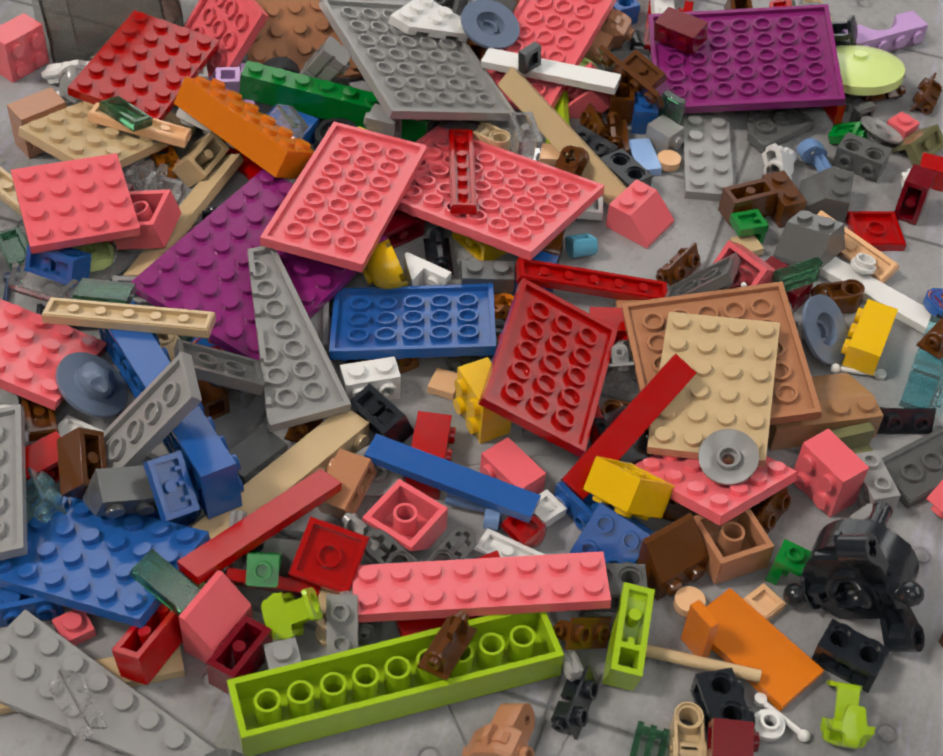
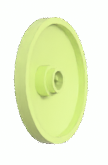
M863 45L836 46L844 93L864 96L879 95L891 92L902 84L905 66L893 54Z

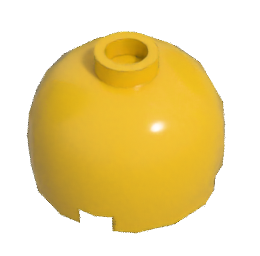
M387 239L378 243L366 265L367 268L363 270L367 283H374L376 287L382 289L409 286L390 240Z

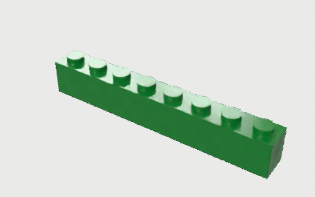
M247 61L241 73L239 94L244 99L272 106L278 104L323 119L343 118L352 121L357 127L360 126L366 129V126L363 125L366 112H370L374 104L380 105L373 92L310 77L305 74L286 71L258 62ZM402 119V139L416 142L427 133L429 120Z

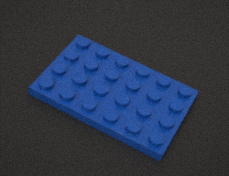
M493 283L403 286L395 289H382L379 287L342 288L334 296L329 345L330 360H375L394 356L395 359L420 357H484L495 355L496 329Z
M55 493L27 524L28 554L0 560V588L31 597H40L48 602L143 628L184 576V573L178 569L177 561L211 539L208 531L169 521L162 522L161 519L138 515L137 513L124 514L117 518L95 516L86 506L83 499L65 497Z

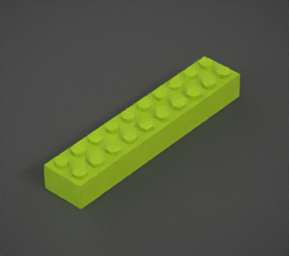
M546 612L488 615L468 620L469 626L477 629V632L447 681L417 667L441 628L439 627L227 680L242 754L254 756L561 675L564 654Z

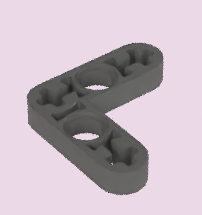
M467 526L456 527L448 533L425 561H434L437 555H444L448 560L465 559L476 544L475 533ZM375 529L365 535L373 540L380 538L383 541L380 546L386 552L390 548L394 550L384 562L381 558L385 553L379 548L373 551L370 548L372 541L369 538L364 554L374 564L391 563L394 557H402L406 562H419L387 532ZM465 535V544L467 546H460L454 553L449 550L457 542L456 536Z

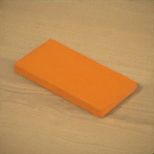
M731 588L706 606L720 622L712 650L725 662L762 670L760 683L746 681L759 693L765 694L767 700L780 712L823 675V668Z

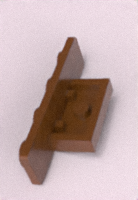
M603 45L598 47L601 54L599 59L605 67H611L615 73L621 74V80L626 79L636 93L640 91L650 105L655 104L660 109L665 106L660 93L656 89L667 80L666 73L638 50H634L621 61Z

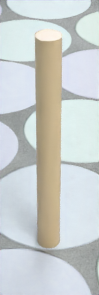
M647 644L645 657L705 671L732 667L736 678L760 683L762 674L760 669Z

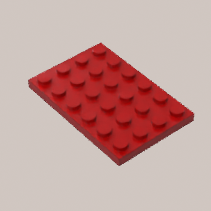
M134 10L67 87L68 95L94 105L98 102L163 121L175 106L174 101L184 78H196L218 50L220 40Z
M523 278L515 292L478 404L568 452L581 457L586 451L611 357V349L614 346L618 329Z

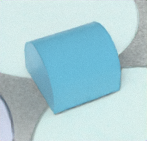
M583 233L565 237L566 250L571 259L597 254V238L591 234Z

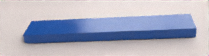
M379 434L375 435L364 454V457L372 460L373 465L530 523L540 502L541 495Z

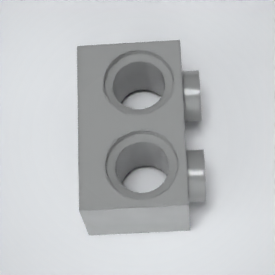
M877 450L857 453L856 455L869 467L856 500L858 508L860 509L869 503L874 504L876 501H882L881 510L888 503L893 508L892 516L901 494Z

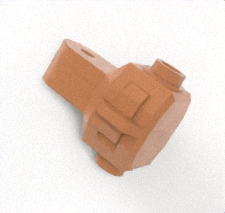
M612 8L586 52L585 58L602 66L598 47L603 45L610 51L611 49L622 48L626 40L630 42L635 32L631 25L632 19L624 12Z
M502 703L491 723L474 732L469 744L463 748L462 756H534L532 747L528 746V741L535 726V714L532 706L529 703Z

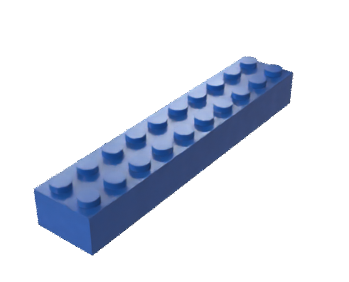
M124 291L95 300L99 302L137 305L135 300H130ZM98 328L100 340L107 343L106 352L135 399L171 363L169 353L165 347H160L156 333ZM200 402L162 440V444L168 453L181 450L182 455L188 460L190 466L189 476L192 485L196 487L199 493L198 503L208 519L243 506L241 493L244 492V486L238 476L241 466L235 454L230 455L224 436L217 435L212 418L205 416L203 405Z

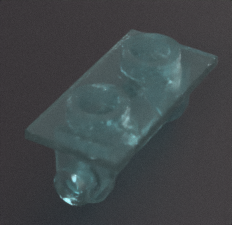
M29 467L27 470L31 478L26 482V499L32 505L31 509L35 518L46 522L51 519L57 510L66 514L67 511L62 503L63 496L53 486L55 481L43 471L37 473Z

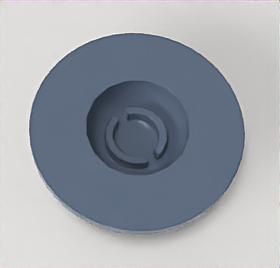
M474 0L468 3L462 11L461 26L465 34L479 46L487 49L502 50L509 48L516 42L520 32L518 20L501 3L493 0Z
M824 294L811 296L806 301L802 312V328L805 341L814 357L825 365L839 363L845 356L841 353L845 339L848 338L843 314L830 297Z
M76 352L67 355L58 364L55 374L58 389L65 400L75 409L91 417L109 418L115 416L124 408L128 397L127 387L120 373L109 362L94 354Z

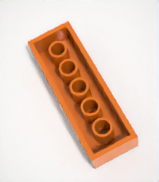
M200 76L184 78L174 101L175 105L275 178L297 179L315 152L310 148V143L303 139H297L293 136V131L277 125L276 119L260 113L258 106L243 101L241 94L226 89L224 82L214 78L212 81H209Z

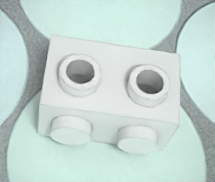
M395 356L340 365V382L349 400L354 398L369 383L389 401L400 399L401 375Z

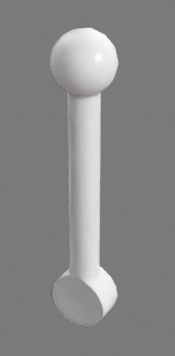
M837 363L830 367L831 372L834 374L847 372L871 376L852 368L841 367ZM878 369L874 372L873 376L878 380H884L887 373L884 369Z
M755 694L753 702L756 706L778 712L783 717L785 725L797 734L801 742H807L810 739V732L806 729H800L767 702L765 694Z

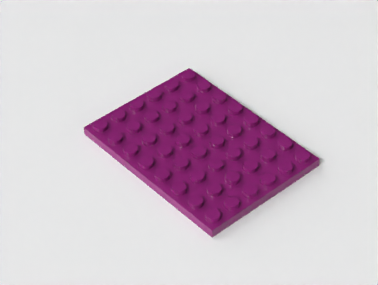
M828 4L684 12L708 22L707 40L694 55L654 40V22L662 13L648 14L651 62L666 73L667 80L656 89L660 93L665 105L662 109L658 107V115L844 106L845 104L844 88Z
M262 169L129 283L130 291L156 307L215 312L216 321L208 339L231 353L260 360L247 250L261 246L260 236L294 184L284 178H275L269 172ZM382 235L379 243L387 240L388 237ZM277 250L310 319L358 273L357 271Z

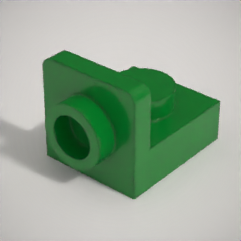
M862 122L834 124L828 135L830 144H840L847 132L867 139V132L863 130Z
M758 209L731 213L729 222L738 237L755 235L760 243L764 242L765 235L768 232V222L763 218Z
M784 539L765 581L777 585L781 575L787 577L789 572L801 577L811 551Z
M249 552L247 555L246 585L277 587L279 568L282 566V553Z

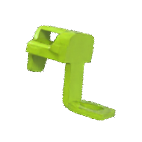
M312 587L301 590L303 597L295 599L291 592L284 594L276 592L262 602L261 609L264 622L267 627L272 629L273 640H285L303 635L305 632L304 623L309 620L318 621L322 619L323 613L317 593Z
M826 680V685L836 686L837 690L834 717L821 718V738L825 742L851 749L863 748L874 735L876 728L867 725L866 709L863 706H859L860 691H862L863 686Z

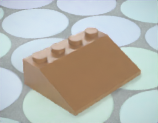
M847 372L812 376L822 410L821 418L770 425L768 447L770 451L802 447L803 442L827 429L835 430L870 422L875 429L872 437L875 438L883 419V414L874 395Z

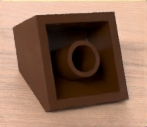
M688 513L642 540L637 564H645L647 587L655 590L654 598L657 601L666 595L673 596L683 585L690 581H698L706 572L705 567L709 555L694 516Z

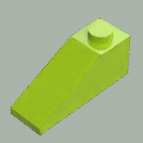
M627 582L623 583L606 654L602 684L634 691L643 677L654 589Z

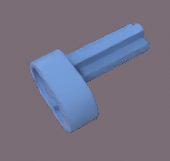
M808 138L797 146V152L801 159L810 165H814L818 172L832 167L826 158L828 152L820 141Z
M447 493L445 504L485 512L483 529L488 528L496 532L500 531V525L505 514Z

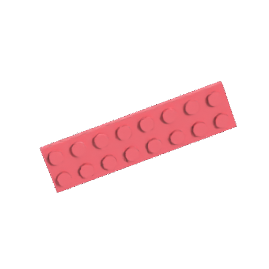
M603 552L360 565L353 581V595H358V623L447 618L448 616L451 617L452 614H457L458 611H463L468 616L611 608V596Z

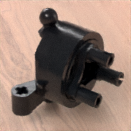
M876 501L867 520L841 519L823 527L803 568L800 584L792 583L784 589L783 597L785 602L792 607H799L804 603H808L812 609H820L821 607L839 619H880L884 646L891 649L890 652H921L925 644L924 630L911 607L919 605L924 599V589L916 582L919 574V561L910 543L886 527L893 512L892 506L886 503L884 509L881 510L883 502Z

